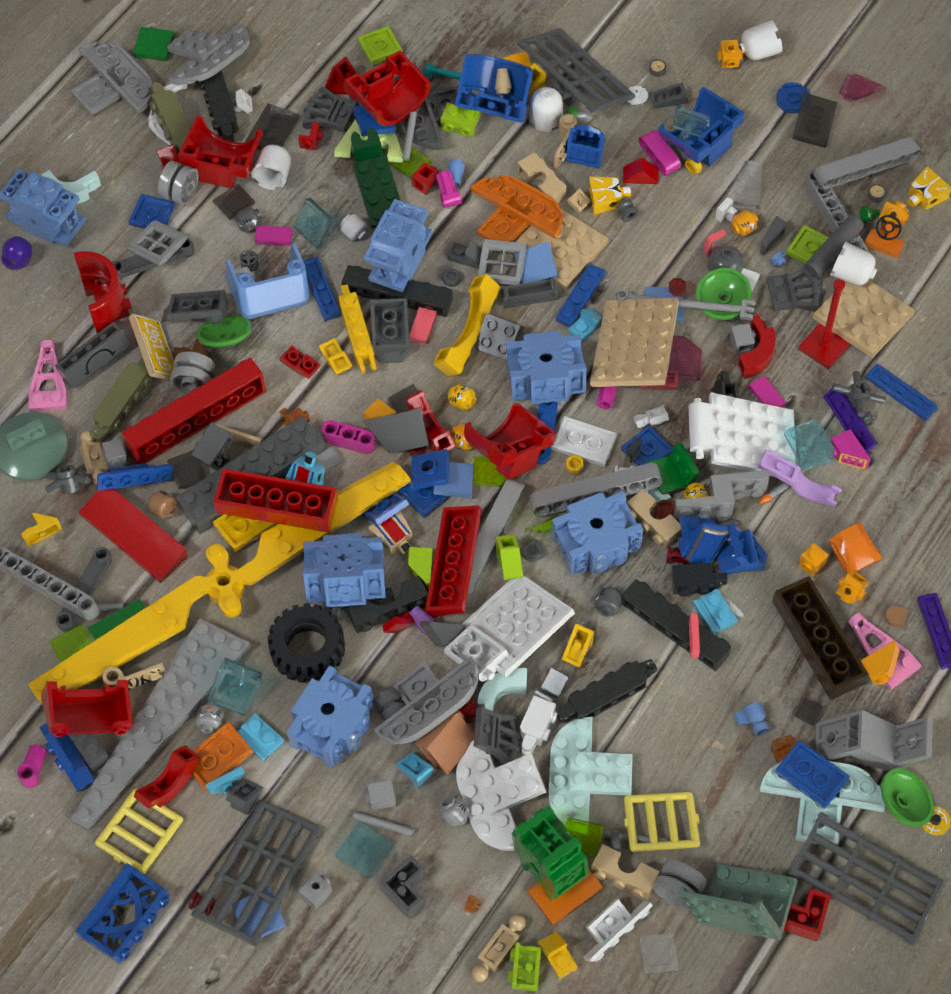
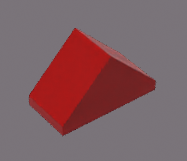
M640 157L623 167V183L658 184V167Z

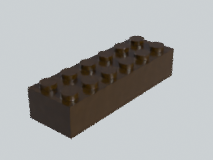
M810 576L776 590L772 602L829 699L832 700L865 685L869 674Z

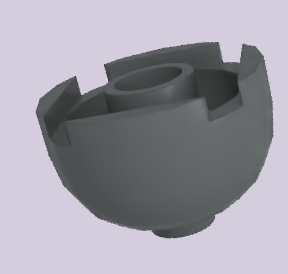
M721 245L710 253L707 269L711 272L719 268H731L741 273L744 265L742 254L733 246Z

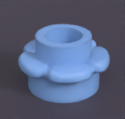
M782 251L776 253L770 259L773 263L772 266L777 265L780 267L786 262L785 257L787 254H784Z

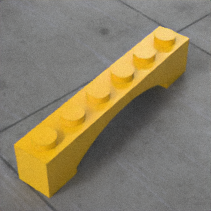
M487 274L474 277L468 289L470 293V309L462 333L450 347L440 349L433 362V365L447 377L459 375L463 371L464 364L471 354L470 351L477 341L485 315L491 312L492 304L498 297L500 286Z

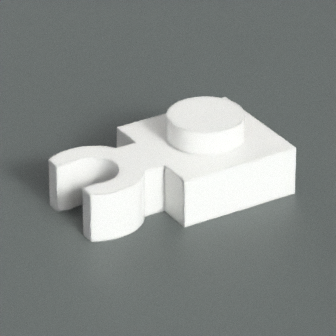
M663 406L645 411L646 414L633 416L637 428L644 427L649 423L651 425H660L664 421L669 420L668 413Z

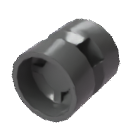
M393 687L379 693L373 701L379 712H383L382 716L385 721L406 705L404 701L400 702L401 696Z

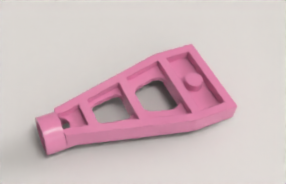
M52 340L40 342V354L29 389L30 412L67 409V390L62 376L55 367L58 364V360L55 354V342ZM53 364L54 373H42L43 365ZM43 380H54L56 390L40 391L41 382Z
M860 612L848 621L867 656L893 641L891 637L868 622ZM874 634L882 643L872 648L867 642L866 637ZM897 642L896 644L900 650L894 673L890 680L885 683L889 690L896 687L922 666L909 650Z

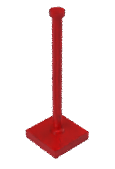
M841 279L835 280L833 284L834 292L826 326L819 323L798 348V350L827 369L850 346L849 342L832 332L841 292L845 288V282Z

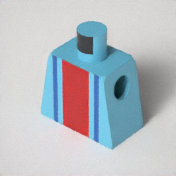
M306 452L305 457L300 456L292 463L285 479L323 485L325 468L323 465L315 462L317 458L315 453Z

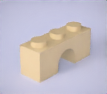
M535 152L517 162V173L527 184L533 181L543 182L538 186V190L552 197L557 203L566 198L567 187L565 183L556 177L555 172L549 169L543 158L538 157Z
M647 491L637 493L627 501L634 519L641 524L645 533L648 532L657 545L667 549L668 546L682 536L680 523L671 514L661 520L653 518L650 514L656 510L657 501Z
M602 844L591 867L593 875L600 880L606 879L613 882L612 884L623 890L625 888L631 891L632 895L637 898L643 899L644 897L648 899L660 871L640 862L636 871L625 873L618 866L621 860V853Z

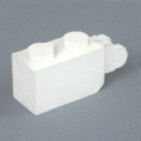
M533 696L520 725V736L523 739L521 751L524 755L532 754L537 745L541 746L543 740H548L551 732L549 726L551 723H555L558 716L555 703Z

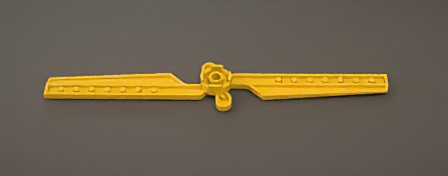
M394 462L383 466L337 492L338 501L329 533L277 524L261 533L255 558L239 569L228 565L229 555L222 545H210L206 549V557L213 569L206 577L195 576L28 683V687L39 703L42 704L41 694L46 682L57 681V687L60 688L65 685L66 690L81 689L101 678L107 668H118L186 629L192 604L205 594L208 595L211 602L219 604L220 610L226 617L235 618L239 616L242 611L240 600L243 598L245 585L257 583L303 553V542L323 540L324 535L332 534L410 483V477L400 465Z

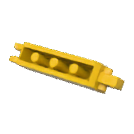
M348 284L340 286L342 295L338 296L339 307L355 363L359 366L361 374L365 373L364 364L370 363L372 371H375L377 369L374 351L356 292L350 293Z

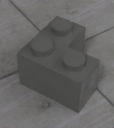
M211 422L204 429L201 440L194 445L191 455L203 465L217 471L230 461L231 458L226 455V452L235 437L230 432Z
M410 855L380 882L381 891L409 920L425 906L424 898L414 889L426 878L425 869Z

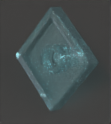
M677 105L673 128L681 130L678 137L680 140L683 141L685 139L684 142L686 140L689 141L691 135L700 137L709 129L710 117Z
M306 198L293 227L317 249L321 248L334 219L312 198Z
M358 822L335 856L370 879L393 848V843L361 822Z

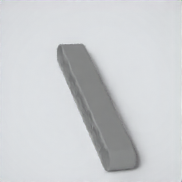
M908 137L820 166L814 171L813 176L823 189H829L913 161L923 151L913 137Z
M812 169L808 172L805 186L833 233L848 215L833 189H823L813 176L816 169ZM858 233L850 244L869 252Z
M648 463L536 491L530 495L531 508L535 516L543 517L566 511L568 505L601 492L607 498L622 491L627 496L655 489L662 484V478L658 465Z
M513 479L506 480L477 536L468 594L471 596L474 594L496 550V537L504 535L525 493L526 485Z
M0 546V571L86 620H93L98 616L99 608L90 595Z

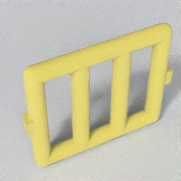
M133 789L98 836L95 845L113 856L114 861L119 864L128 863L140 873L145 874L181 825L183 817L166 806L161 808L157 805L153 806V809L173 820L167 830L162 829L130 808L136 800L134 798L135 791L138 790ZM126 815L161 838L152 847L120 827L118 823ZM112 831L149 854L142 864L105 842Z
M692 792L641 794L624 797L626 814L624 825L625 829L628 830L629 846L632 852L687 849L700 846L698 831L699 814H696ZM686 800L691 840L679 841L673 801ZM665 801L671 841L658 842L653 802ZM632 803H645L649 843H637Z

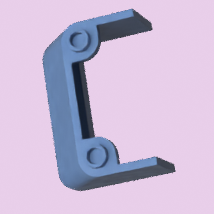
M295 243L291 246L290 262L287 265L288 274L255 282L248 273L236 274L230 259L226 260L225 279L242 317L252 319L308 303L310 293L306 268Z

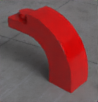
M759 315L753 316V320L750 322L751 330L755 331L758 346L752 351L740 354L737 365L744 379L751 378L764 371L770 364L776 343L773 327L767 328L765 321L761 320Z
M419 390L404 399L409 410L421 409L429 443L428 446L434 452L444 449L449 451L456 447L449 430L442 427L432 413L423 391Z
M186 745L172 751L169 762L161 775L152 783L136 790L134 798L148 809L155 805L161 808L171 801L187 784L196 769L200 756Z

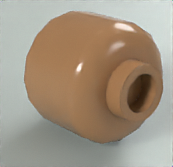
M165 491L153 493L148 500L149 510L162 519L169 518L177 510L176 499Z

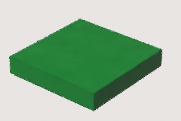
M141 27L133 56L167 61L169 55L167 46L173 42L174 31Z

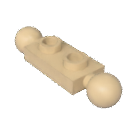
M87 430L80 435V450L87 474H93L92 481L97 485L98 473L107 472L108 468L100 442H94L95 440L90 436L91 431Z
M515 914L511 916L509 927L502 924L480 953L478 961L482 964L476 965L471 972L472 978L475 981H485L488 977L489 968L495 972L509 954L511 948L520 939V936L515 932L521 931L526 925L525 918L522 915Z

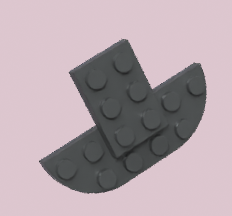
M401 75L395 77L394 83L397 82ZM459 86L429 92L424 102L415 111L417 117L412 141L414 144L432 149L443 147L437 123H441V116L446 104H455ZM409 117L399 122L401 131L403 132L405 137L407 134Z

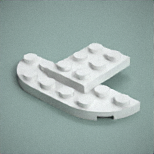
M473 740L464 756L459 760L456 769V779L460 794L470 810V823L477 836L487 845L502 851H514L511 833L517 826L510 808L546 793L534 756L530 753L496 768L491 754H486L485 751L473 747Z

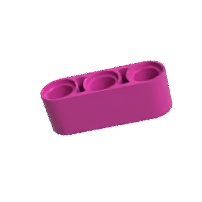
M656 130L639 137L638 140L641 148L664 176L681 168L679 158Z
M328 420L322 425L323 439L328 444L362 454H370L375 450L374 435L368 430L333 420Z

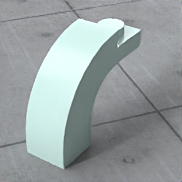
M50 170L41 174L62 184L63 189L79 195L80 200L77 204L89 200L88 193L101 186L99 176L95 171L74 182L60 181Z
M516 668L506 678L498 672L492 680L488 679L480 690L477 708L484 707L494 711L495 704L503 696L526 694L527 668Z

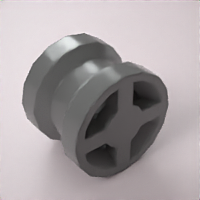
M630 199L622 201L616 208L617 212L622 214V219L625 222L633 220L639 213L638 209L633 207V202Z
M246 250L240 254L241 268L248 267L251 272H255L259 267L257 254L252 250Z

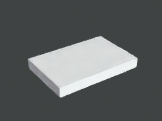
M564 416L551 450L568 456L579 455L583 461L605 467L618 433Z

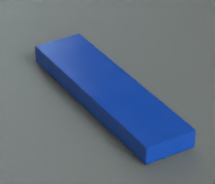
M318 256L304 260L307 280L324 322L341 317L340 308Z
M878 363L865 376V379L924 421L937 409L935 403Z

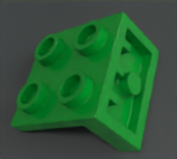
M682 443L674 446L670 456L645 463H655L658 465L662 484L657 488L662 495L687 488L691 483H695L700 474L699 469Z

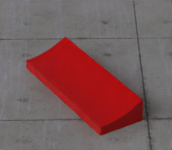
M115 489L97 490L84 507L78 511L82 518L160 583L188 557L186 549Z
M479 505L443 507L425 611L434 619L448 614L465 613L482 511Z

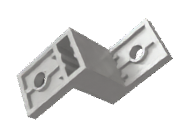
M859 710L816 723L815 751L828 761L851 755L882 770L932 758L933 719L925 717L895 726L864 710Z

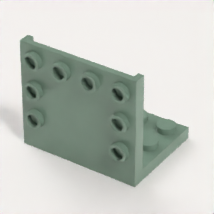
M717 864L707 895L688 892L685 887L681 886L679 896L701 925L781 940L798 881L793 877Z

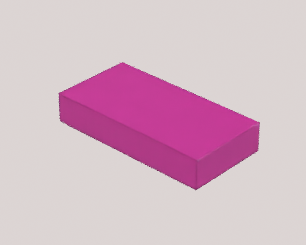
M258 226L256 228L255 244L291 246L293 229L292 227Z
M765 376L749 384L748 388L760 403L781 408L785 407L786 402Z

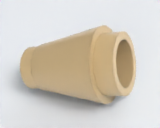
M497 69L495 83L497 94L511 93L510 89H512L508 69Z

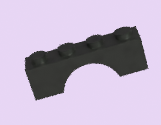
M416 576L401 583L400 594L393 602L386 605H376L366 600V605L347 606V611L356 632H367L376 625L385 624L393 617H401L406 612L412 611L416 606H419L421 609L424 608L427 603L428 593L420 577Z

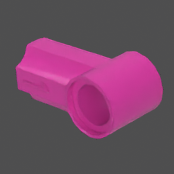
M443 171L437 174L436 179L441 192L440 198L443 207L448 208L462 204L460 192L455 187L451 171Z
M618 386L600 387L597 406L607 410L612 408Z
M30 745L23 764L17 769V775L22 785L26 788H33L39 782V773L48 752L47 749L40 745ZM27 774H32L30 777L24 778Z

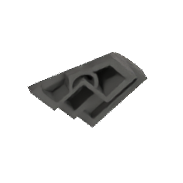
M420 408L363 420V423L389 453L429 445Z

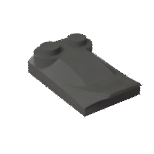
M225 290L171 294L170 303L164 309L161 322L182 319H207L209 323L219 324L226 314Z
M407 298L370 300L372 348L381 363L403 362L406 353L410 349Z

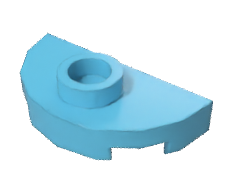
M238 767L206 784V788L213 795L222 792L227 793L234 788V785L240 781L245 772L242 767Z

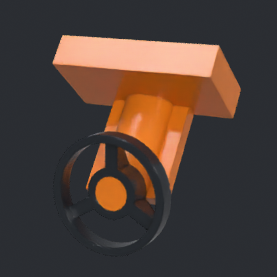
M894 215L882 216L876 223V230L871 228L864 242L866 247L897 259L905 244V241L897 238L902 230L900 220ZM884 218H893L898 222V224H895L892 221L885 220ZM880 220H881L882 223H881V227H880V231H879L878 225H879V222H880Z

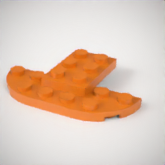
M500 175L497 178H483L470 187L471 192L499 207L477 230V235L483 239L515 242L529 225L554 239L560 234L563 218L558 203L549 195L522 180L508 175Z

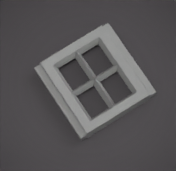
M155 220L129 244L130 246L127 249L161 266L186 242L188 237ZM154 231L163 234L157 241L149 237ZM166 237L175 240L170 246L161 243ZM145 240L154 243L149 249L140 246ZM158 245L166 249L161 255L153 252Z
M484 239L478 276L487 274L497 284L501 285L521 284L527 244ZM489 250L502 251L501 261L488 260ZM505 252L519 253L517 262L504 261ZM487 263L500 264L499 274L485 273ZM503 265L517 266L515 276L503 275Z

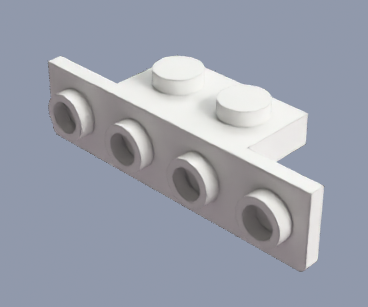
M619 899L611 902L586 926V929L598 944L583 957L584 960L589 962L600 960L604 956L603 952L608 947L615 946L623 933L630 932L638 919H643L650 913L649 909L653 906L651 902L643 901L631 913L627 911Z

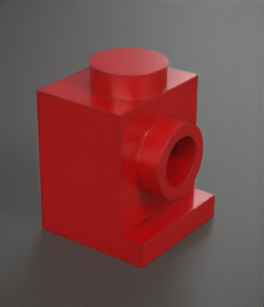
M424 162L412 175V187L427 195L428 190L437 182L436 175L439 174L437 168Z

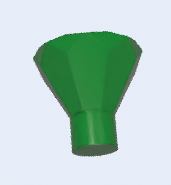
M862 206L859 211V216L863 223L880 215L878 209L873 210L868 206Z

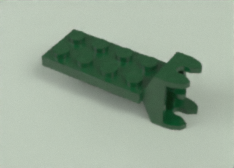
M369 128L367 140H362L356 131L352 133L351 156L353 161L352 167L371 228H376L379 224L378 217L383 216L385 210H389L394 199L400 200L387 155L383 156L379 135L373 128Z

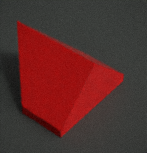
M346 56L332 67L325 88L333 94L348 95L343 89L344 80L357 73Z

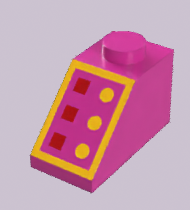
M851 429L831 438L828 450L831 456L835 457L839 463L861 469L868 468L870 457Z

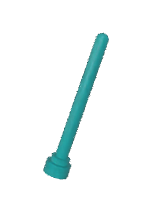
M426 63L424 76L440 75L459 80L461 78L460 72L440 69L434 66L433 63Z

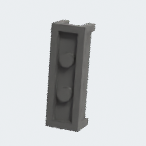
M555 277L518 285H502L501 297L504 309L558 300Z

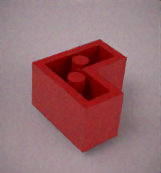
M810 889L804 908L791 904L783 931L817 942L821 934L831 895Z

